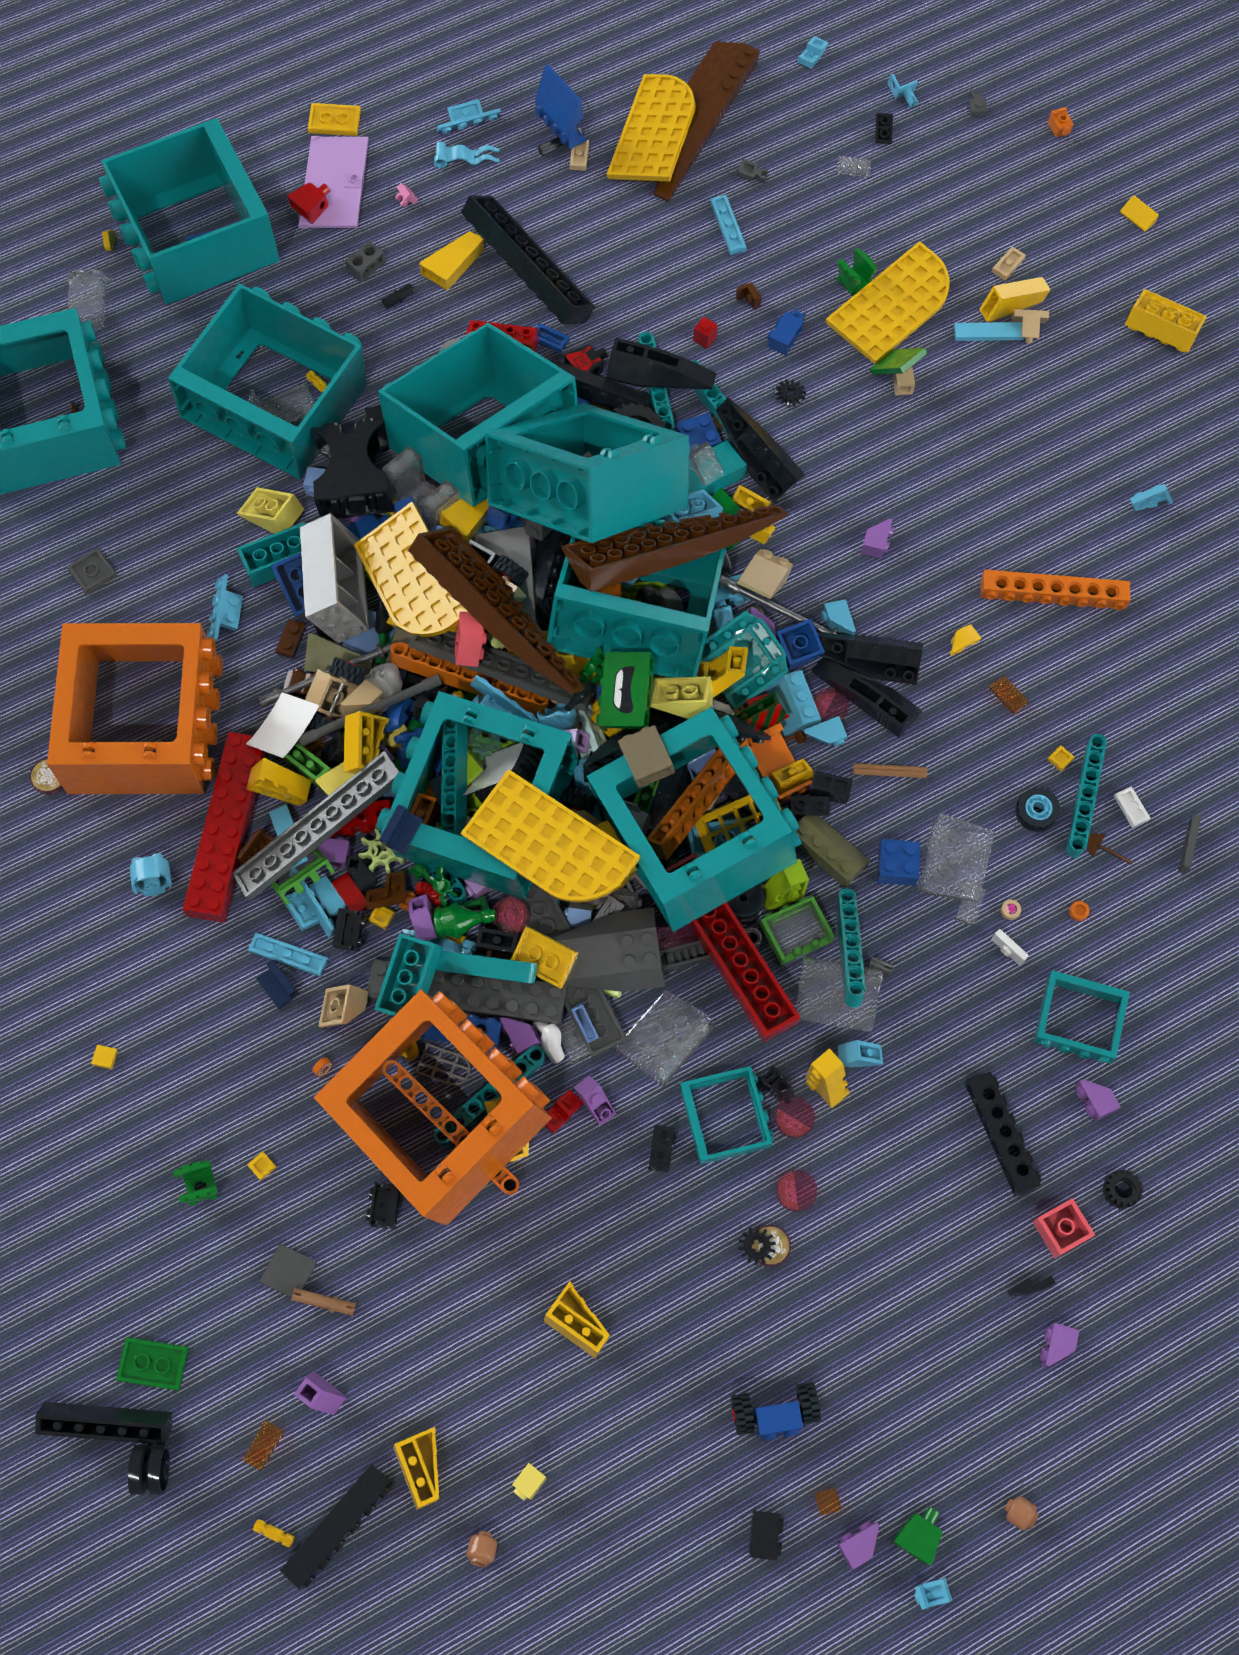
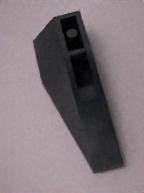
M616 338L614 341L606 373V379L637 387L712 390L717 373L678 355Z
M727 398L716 409L736 450L746 463L750 476L773 503L805 476L782 447L730 398Z
M554 529L543 541L539 540L534 567L537 602L545 616H549L552 611L555 591L565 560L562 546L569 544L571 535Z
M817 633L825 651L821 657L879 680L917 685L923 643L862 635Z
M824 657L811 670L812 673L898 738L922 712L921 709L893 688Z
M658 709L654 716L668 721L669 729L688 720ZM713 709L719 719L726 715L731 718L739 736L735 737L737 740L751 738L752 742L755 743L771 740L770 735L756 726L726 712Z
M650 715L649 727L655 725L659 735L669 730L668 721ZM624 729L594 751L583 763L584 782L588 783L587 775L622 757L624 754L620 749L618 741L626 735L640 732L639 729Z
M688 763L676 769L674 774L659 780L643 830L646 838L687 789ZM684 840L667 861L658 857L664 869L678 862Z

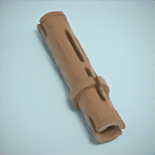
M296 1287L291 1301L328 1309L331 1313L336 1311L353 1316L356 1306L355 1302L338 1299V1296L329 1297Z

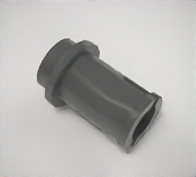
M872 956L868 967L872 971L875 969L890 976L894 964L879 959V956Z

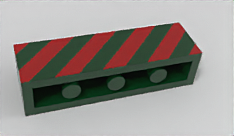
M774 691L735 713L733 716L764 731L787 719L789 714L785 704Z

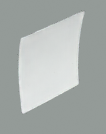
M281 693L266 720L246 744L284 758L307 728L319 705L286 693Z
M523 743L485 756L482 762L485 770L473 781L463 795L498 783L508 769L512 770L522 750Z

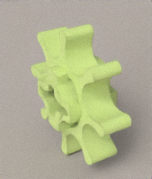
M376 829L375 833L377 836L374 840L369 841L364 837L361 838L362 844L368 846L369 849L365 853H359L358 856L362 861L367 858L373 860L372 864L368 867L372 873L378 865L385 866L386 873L389 874L391 873L389 864L393 861L404 864V859L396 857L390 848L381 843L379 840L381 837L380 831Z

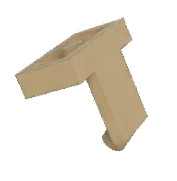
M1020 309L1013 311L1011 322H1022L1021 338H1026L1025 342L1027 344H1031L1033 339H1039L1040 323H1046L1049 318V311Z

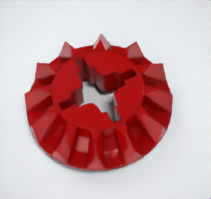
M418 882L415 885V892L418 896L427 894L434 906L441 904L439 899L440 893L433 889V885L427 882Z

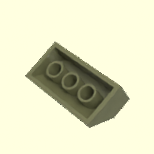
M804 816L798 822L799 829L796 832L801 840V845L798 847L844 888L871 863L865 855L820 816Z

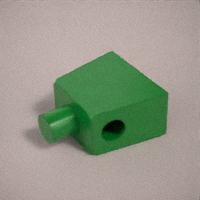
M928 1507L923 1517L916 1513L912 1514L891 1542L925 1565L931 1566L943 1532L934 1525L940 1513Z

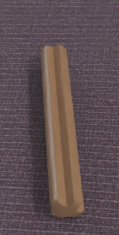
M854 763L852 772L857 775L926 778L928 769L927 767Z

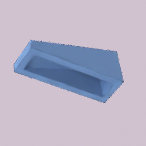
M579 1003L571 1007L570 1009L587 1043L599 1038L583 1004Z

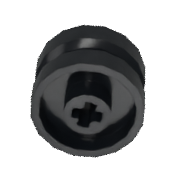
M760 883L727 902L741 925H749L757 921L763 913L765 896Z
M134 1445L128 1466V1489L130 1495H144L147 1489L150 1495H164L168 1485L170 1470L168 1445H154L151 1451L148 1445Z

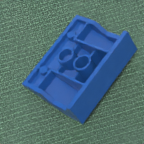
M548 64L545 65L535 98V113L538 117L542 118L546 126L551 128L553 134L560 138L562 144L571 149L587 141L585 136L577 129L578 123L584 117L582 100Z

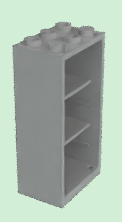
M331 513L300 527L305 617L337 643L344 642L368 631L369 621L364 564L354 546L360 539Z
M523 527L475 534L476 543L499 556H507L529 573L524 583L519 587L526 595L522 602L524 606L523 611L530 614L543 631L542 611L537 602L534 582L537 551L535 539L526 535Z

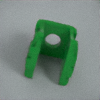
M859 248L853 252V269L842 259L837 262V267L839 268L837 281L852 296L870 283L873 274L877 271V266L873 264L874 261Z
M210 1161L194 1162L192 1165L187 1164L181 1166V1169L173 1171L175 1178L185 1181L187 1194L178 1197L182 1204L189 1203L190 1206H194L199 1202L218 1198V1189L215 1184ZM205 1182L207 1184V1188L196 1191L198 1183Z

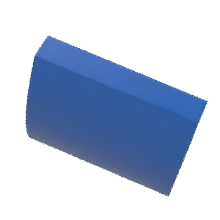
M411 698L388 707L379 715L389 718V722L385 725L383 731L384 734L401 728L409 717L405 710L413 702Z

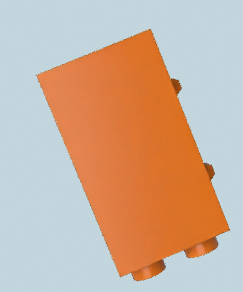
M62 623L47 765L67 794H205L206 780H214L215 762L213 757L208 758V745H216L218 740L217 724L210 723L211 711H219L220 691L218 688H213L214 677H221L223 673V660L221 654H216L214 637H206L201 623ZM183 661L177 737L174 741L91 742L99 662Z
M421 989L314 1096V1099L423 1217L448 1225L552 1119L543 1109L551 1100L524 1076L518 1082L516 1081L522 1073L521 1069L496 1047L490 1053L488 1052L495 1043L479 1027H476L470 1020L466 1019L468 1015L454 1001L447 998L441 991L432 998ZM433 1024L501 1094L502 1098L501 1102L428 1176L362 1106L358 1099L383 1075L382 1068L385 1062L389 1060L397 1061ZM394 1063L388 1064L387 1067H386V1071H387ZM496 1120L498 1123H495L488 1131L487 1128ZM449 1168L451 1171L447 1172L441 1179L440 1176Z

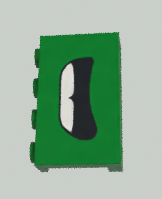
M605 652V659H602V670L604 672L603 677L600 678L602 693L598 698L600 714H597L596 718L597 725L602 731H607V728L639 729L640 731L644 727H649L655 658L651 652Z

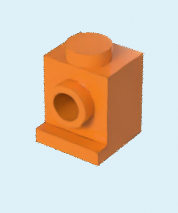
M1066 107L1053 110L1050 113L1048 125L1055 137L1071 133L1073 122L1067 113Z

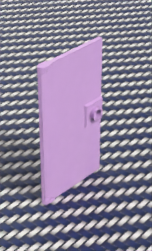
M311 137L305 184L312 183L319 188L325 183L329 187L330 192L326 195L328 207L313 224L300 215L299 228L358 227L368 137Z

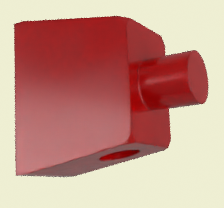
M307 183L288 194L287 197L290 206L308 222L313 224L328 207L326 195L330 192V189L325 183L319 188L312 183Z

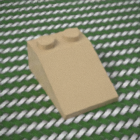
M760 549L754 555L737 584L771 599L786 583L793 564L786 558L772 555L773 553L769 550Z

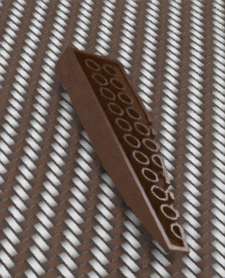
M720 41L713 43L687 83L694 95L695 113L670 182L658 181L654 192L655 196L667 202L670 201L756 67L760 50L746 43Z
M778 505L754 508V512L738 510L737 514L728 515L727 512L719 513V517L711 518V515L680 519L679 523L663 521V525L653 526L652 523L644 524V528L636 529L635 527L594 543L580 540L562 546V550L580 582L591 592L599 591L602 588L615 586L625 581H632L638 577L648 576L651 573L684 564L726 548L787 517L788 512Z
M453 527L418 533L408 549L410 554L489 633L536 671L571 694L580 692L585 688L573 671L566 669L564 659L554 653L555 647L552 643L545 641L546 635L531 615L523 611V604L513 598L514 592L511 588L507 589L504 586L505 580Z

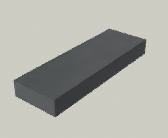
M1194 814L1188 821L1178 869L1179 873L1186 874L1191 868L1201 820L1200 815Z

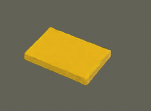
M311 103L308 133L357 136L361 106Z
M525 926L511 960L537 963L536 976L561 989L566 982L578 952L529 926Z

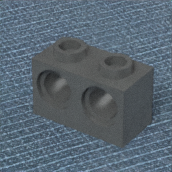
M370 240L345 260L347 272L361 283L386 263L384 252Z

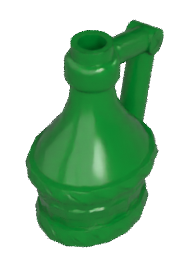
M480 896L476 900L462 904L454 901L445 907L438 906L434 911V923L438 939L446 937L461 939L475 925L483 922L488 924L497 920L495 909H490L486 896ZM479 906L482 908V911L470 910Z

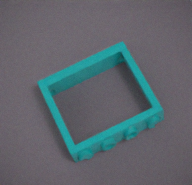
M1052 970L1047 976L1033 1042L1043 1045L1045 1048H1057L1062 1053L1072 1052L1078 1054L1077 1056L1080 1058L1097 1059V1062L1101 1064L1103 1062L1112 1063L1117 1058L1130 992ZM1054 986L1119 1003L1110 1051L1045 1033Z
M751 1066L680 1083V1091L700 1165L771 1148L772 1141H774L772 1129L768 1130L766 1123L769 1122L767 1110L762 1108L761 1102H764L761 1090H757L756 1083H758V1078L755 1071L752 1072ZM745 1078L763 1142L708 1155L691 1091Z

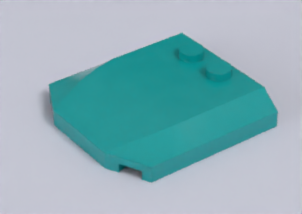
M747 611L742 612L706 638L701 657L703 662L714 660L728 651L729 646L748 647L745 676L721 692L734 710L788 673L785 650L764 620L753 616Z

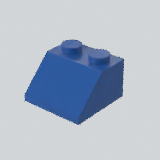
M812 619L776 631V639L786 652V663L789 671L806 665L825 653Z

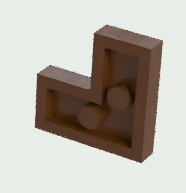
M405 870L386 874L384 888L366 891L365 905L367 910L405 903L407 884Z

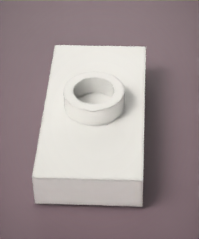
M1132 786L1115 793L1114 798L1132 828L1151 819Z
M1001 929L992 937L991 940L1001 948V952L1005 956L1011 957L1019 966L1028 958V954Z

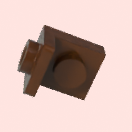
M752 282L742 284L736 289L737 301L746 298L747 303L751 304L754 310L760 308L761 296Z

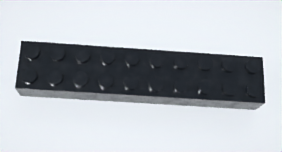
M469 195L461 213L466 221L476 228V232L486 239V242L496 250V253L506 261V264L516 272V275L527 284V287L533 290L537 298L545 303L548 310L556 315L560 323H586L595 308L593 303L493 196Z

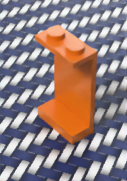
M778 723L764 730L765 733L771 736V740L755 743L752 742L751 738H748V742L758 762L757 769L761 777H769L779 795L777 801L781 800L784 803L790 800L792 794L797 792L800 795L809 790L808 786L812 784V781L809 780L783 794H780L771 773L796 762L780 733L784 728L781 723Z

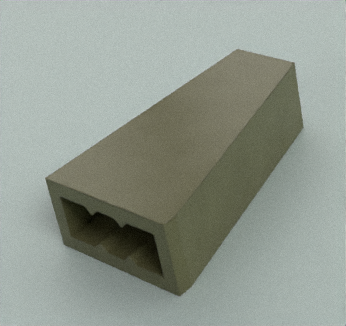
M308 633L304 670L317 672L319 669L326 671L330 669L335 657L350 661L362 656V654L317 634ZM372 659L358 666L367 670L364 675L365 677L378 665Z

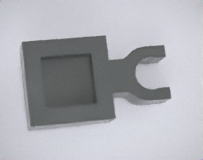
M979 89L978 94H974L973 90L970 91L971 99H969L968 103L970 116H987L986 98H981L982 89Z
M742 159L737 176L750 181L756 178L759 182L764 183L766 177L762 175L767 176L768 170L758 169V164Z

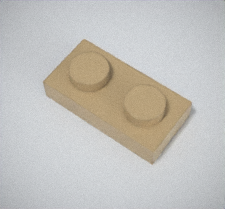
M589 140L572 148L570 170L586 171Z
M1012 246L992 268V273L1006 281L1025 260L1026 255Z

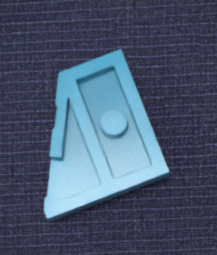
M1165 484L1156 485L1150 490L1139 492L1130 498L1135 511L1157 507L1158 502L1166 501L1167 505L1173 503Z

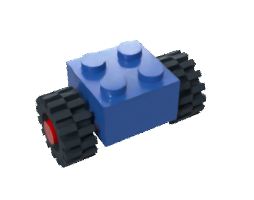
M814 1382L796 1384L797 1400L795 1402L755 1409L751 1407L748 1393L731 1395L732 1415L737 1435L755 1433L756 1429L757 1438L762 1437L763 1441L778 1438L777 1434H784V1437L796 1436L799 1434L798 1431L803 1429V1424L821 1422L820 1404Z

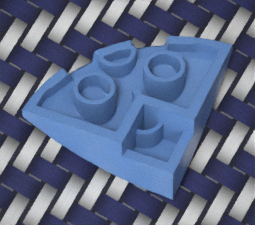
M368 610L369 630L345 640L343 643L344 647L362 655L377 649L376 644L379 643V635L375 631L376 612ZM390 626V631L386 635V645L396 631V628Z

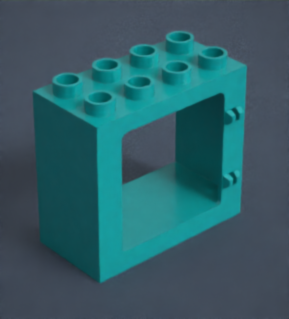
M218 118L101 160L106 175L98 178L106 198L112 196L115 198L107 202L115 222L125 221V224L119 226L122 237L127 246H137V248L130 250L136 266L142 272L149 270V273L142 275L151 295L160 293L165 305L280 261L268 213ZM220 187L225 189L241 221L154 253L139 222L141 217Z
M240 283L168 377L180 418L301 480L307 471V467L311 466L319 454L311 428L323 427V425L330 422L340 424L367 387L362 343L357 337L350 333H345L342 336L333 331L323 319L315 317L311 320L301 315L299 309L293 304L284 302L281 305L273 301L263 289L259 287L250 289ZM259 346H265L331 380L298 427L226 391Z
M76 308L0 326V376L74 359L85 408L80 412L0 431V495L121 465L118 450L126 449V443L120 427L118 428L116 421L119 420V414L113 398L111 399L109 392L112 391V386L107 370H104L103 363L106 362L100 342H96L97 338L91 320L82 322Z
M486 323L477 330L469 332L461 340L448 348L442 349L437 355L421 365L413 367L411 371L397 380L386 384L378 391L389 448L472 507L487 498L485 432L578 405L574 376L490 323ZM491 397L506 406L456 440L439 429V427L484 398Z
M585 403L485 432L488 505L589 543H594L688 508V491L690 488L688 480L690 454L688 435ZM588 451L592 455V457L589 458L582 457Z
M657 519L646 524L652 523L653 526L663 525V521L666 520ZM644 524L637 526L636 528H644ZM571 536L569 544L581 539ZM726 548L690 562L651 573L648 576L638 577V580L659 582L668 585V587L672 586L689 592L690 599L686 613L579 588V585L576 584L578 577L565 556L554 595L547 643H552L555 647L554 651L588 659L596 655L595 651L598 647L602 650V659H605V652H651L655 658L654 674L669 678L696 677L710 626Z
M439 691L434 703L427 701L422 709L420 722L425 724L420 738L413 736L409 741L406 758L410 759V763L406 773L398 772L393 780L391 793L396 795L391 809L383 808L377 821V830L381 831L380 835H382L398 804L405 807L411 813L418 793H426L433 776V765L442 748L443 722L446 720L467 725L470 729L508 741L523 743L531 746L533 749L544 752L532 785L558 802L563 789L569 788L575 767L580 759L572 733ZM421 823L405 855L391 849L394 855L416 864L421 863L434 870H437L442 865L443 873L526 900L532 885L530 881L465 837Z
M712 707L659 735L672 761L674 770L719 747L764 819L756 826L674 872H666L623 801L624 798L646 787L643 786L638 789L625 756L623 755L586 776L598 808L606 821L608 820L615 829L620 842L641 856V859L636 864L637 873L672 932L797 863L795 847L801 845V840L796 832L799 829V825L789 808L781 811L775 800L779 797L775 786L768 776L760 778L755 769L758 767V762L748 745L740 747L735 738L739 734L731 718L726 715L719 719Z

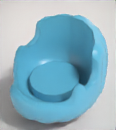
M558 703L553 709H545L544 715L540 711L537 712V718L541 724L560 730L571 729L577 719L576 709L573 708L571 711H567L563 703Z

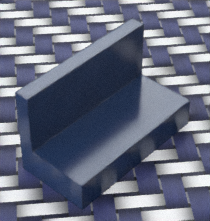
M398 804L379 840L384 846L405 855L423 819L409 813L405 807Z
M272 960L266 964L269 969L257 977L256 980L277 1008L280 1009L296 998L298 994Z

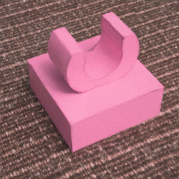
M402 183L399 184L397 189L400 193L395 198L398 201L403 198L400 202L403 207H406L409 202L415 204L418 198L410 188Z

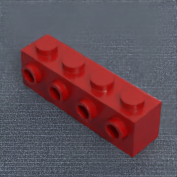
M470 320L466 335L486 323H490L536 352L539 342L537 328L483 322L480 320Z
M389 799L373 802L328 839L337 838V835L353 836L356 832L372 833L373 830L377 829L378 817L383 808L391 809L393 802Z

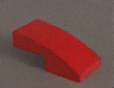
M348 873L332 882L333 887L349 910L361 911L366 907V898Z
M569 1089L547 1111L552 1119L545 1127L554 1134L584 1103Z

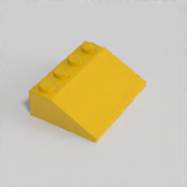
M1144 289L1134 304L1125 325L1133 331L1138 330L1144 333L1149 338L1154 337L1165 345H1172L1178 351L1189 352L1207 316Z

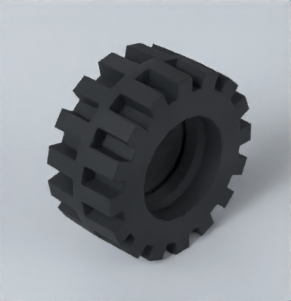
M1118 1170L1112 1173L1103 1184V1195H1106V1201L1109 1200V1204L1111 1206L1115 1205L1118 1209H1127L1134 1206L1141 1199V1193L1143 1192V1188H1141L1142 1182L1138 1181L1139 1177L1137 1175L1134 1176L1131 1171L1127 1172V1170ZM1123 1181L1129 1185L1131 1189L1129 1197L1122 1198L1116 1193L1115 1184L1117 1182Z

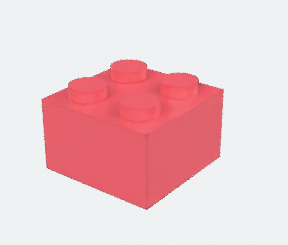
M459 612L455 637V665L478 667L479 660H483L484 648L482 647L483 644H486L487 633H485L486 629L469 612Z
M1073 1198L1033 1221L1034 1226L1054 1259L1095 1236Z

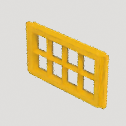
M750 795L703 815L695 824L706 853L716 848L712 837L724 833L726 840L729 841L731 838L727 830L739 826L743 833L746 831L743 823L755 819L756 824L761 823L759 816L762 814L761 812H756L753 804L754 801ZM749 804L753 815L741 820L737 809ZM733 811L737 822L725 826L722 816ZM718 818L722 829L710 833L706 823Z

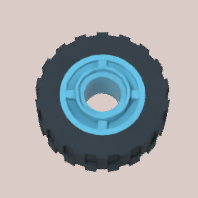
M1035 787L1031 790L1028 789L1019 798L1015 806V815L1018 818V822L1024 828L1035 832L1045 831L1054 824L1059 816V801L1054 794L1044 788ZM1033 807H1039L1041 813L1036 812Z

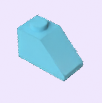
M846 599L824 604L821 618L823 622H826L827 628L833 631L836 627L838 628L836 632L838 634L855 635L856 629Z
M839 716L804 730L807 737L829 746H840L845 743L844 740L848 739Z
M855 1040L838 1045V1058L844 1066L865 1067L883 1065L882 1049L879 1044Z

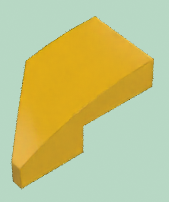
M971 624L956 631L951 639V656L962 652L966 647L976 644L981 640L980 635Z

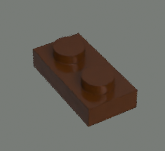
M288 619L275 650L276 654L294 659L307 628L306 624Z

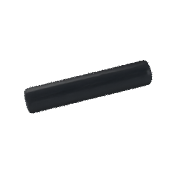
M556 137L538 146V151L543 156L565 144H562L560 138Z

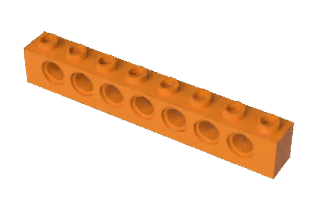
M984 570L980 582V598L1122 610L1126 609L1130 602V581Z
M748 738L746 740H737L741 748L746 745L750 748ZM720 748L646 838L657 857L666 861L669 859L736 774Z

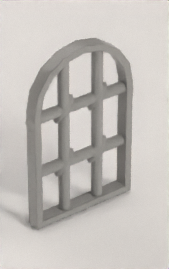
M427 1043L415 1073L445 1085L458 1086L467 1081L471 1068L468 1060L459 1053ZM428 1046L440 1050L439 1056L426 1053ZM443 1052L456 1056L455 1061L441 1058ZM424 1056L437 1059L435 1066L422 1063ZM459 1057L466 1061L468 1067L457 1063ZM439 1062L453 1065L451 1071L437 1068ZM420 1066L432 1069L431 1076L419 1072ZM455 1067L468 1070L466 1078L453 1074ZM438 1071L449 1075L447 1081L434 1077L435 1072ZM451 1077L462 1080L458 1083H450Z

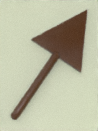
M1089 833L1086 849L1092 857H1094L1098 848H1101L1129 864L1133 863L1128 858L1101 845L1106 834Z

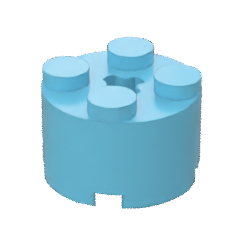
M157 853L143 858L135 857L131 860L132 864L129 869L134 893L138 894L139 891L143 892L144 896H155L166 892L168 886L171 888L172 881L169 862L163 858L162 854Z

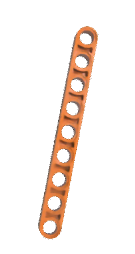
M395 642L391 645V663H395L399 668L427 678L438 674L442 683L485 697L470 685L475 676L478 675L486 679L494 688L501 690L509 699L516 701L527 712L537 716L538 711L544 715V710L548 709L549 698L539 696L536 693L523 690L511 684H506L495 678L487 677L484 674L452 664L449 661L435 658L427 653L419 652L416 649L410 648L409 644Z
M395 1060L385 1062L382 1068L385 1077L456 1146L460 1144L459 1141L462 1136L470 1134L399 1062ZM394 1063L397 1065L398 1071L395 1075H389L386 1072L388 1064ZM403 1078H410L413 1085L410 1089L405 1090L401 1087ZM424 1092L427 1095V1101L424 1104L416 1102L415 1097L417 1093ZM431 1108H441L442 1115L439 1118H433L430 1115ZM448 1121H453L457 1125V1129L452 1133L445 1130V1124ZM506 1167L492 1179L506 1194H514L519 1189V1181ZM507 1179H513L516 1183L514 1189H505L504 1182Z

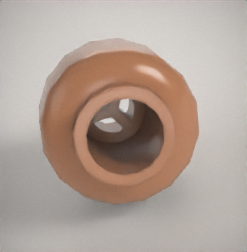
M1018 1496L1015 1500L1010 1499L1004 1509L1007 1511V1521L1020 1530L1032 1529L1039 1516L1037 1506L1022 1496Z
M479 1531V1534L472 1535L466 1553L470 1563L477 1567H487L488 1564H491L495 1559L497 1541L492 1538L491 1533L486 1531Z

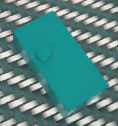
M727 440L689 459L688 480L690 488L688 493L704 489L711 496L720 487L724 489L745 478L746 463Z
M305 522L237 547L252 587L277 579L271 565L301 552L300 527L306 525Z
M399 933L374 1010L395 1016L421 989L428 994L443 947Z

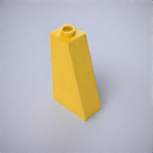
M471 231L467 232L419 263L420 274L448 291L484 251V240L478 234H474Z
M1043 277L993 286L979 310L988 323L1012 314L1015 309L1023 310L1043 302L1050 292V288Z
M487 498L474 507L462 499L458 500L441 512L440 524L447 528L453 527L469 543L470 539L475 536L487 519L489 507Z

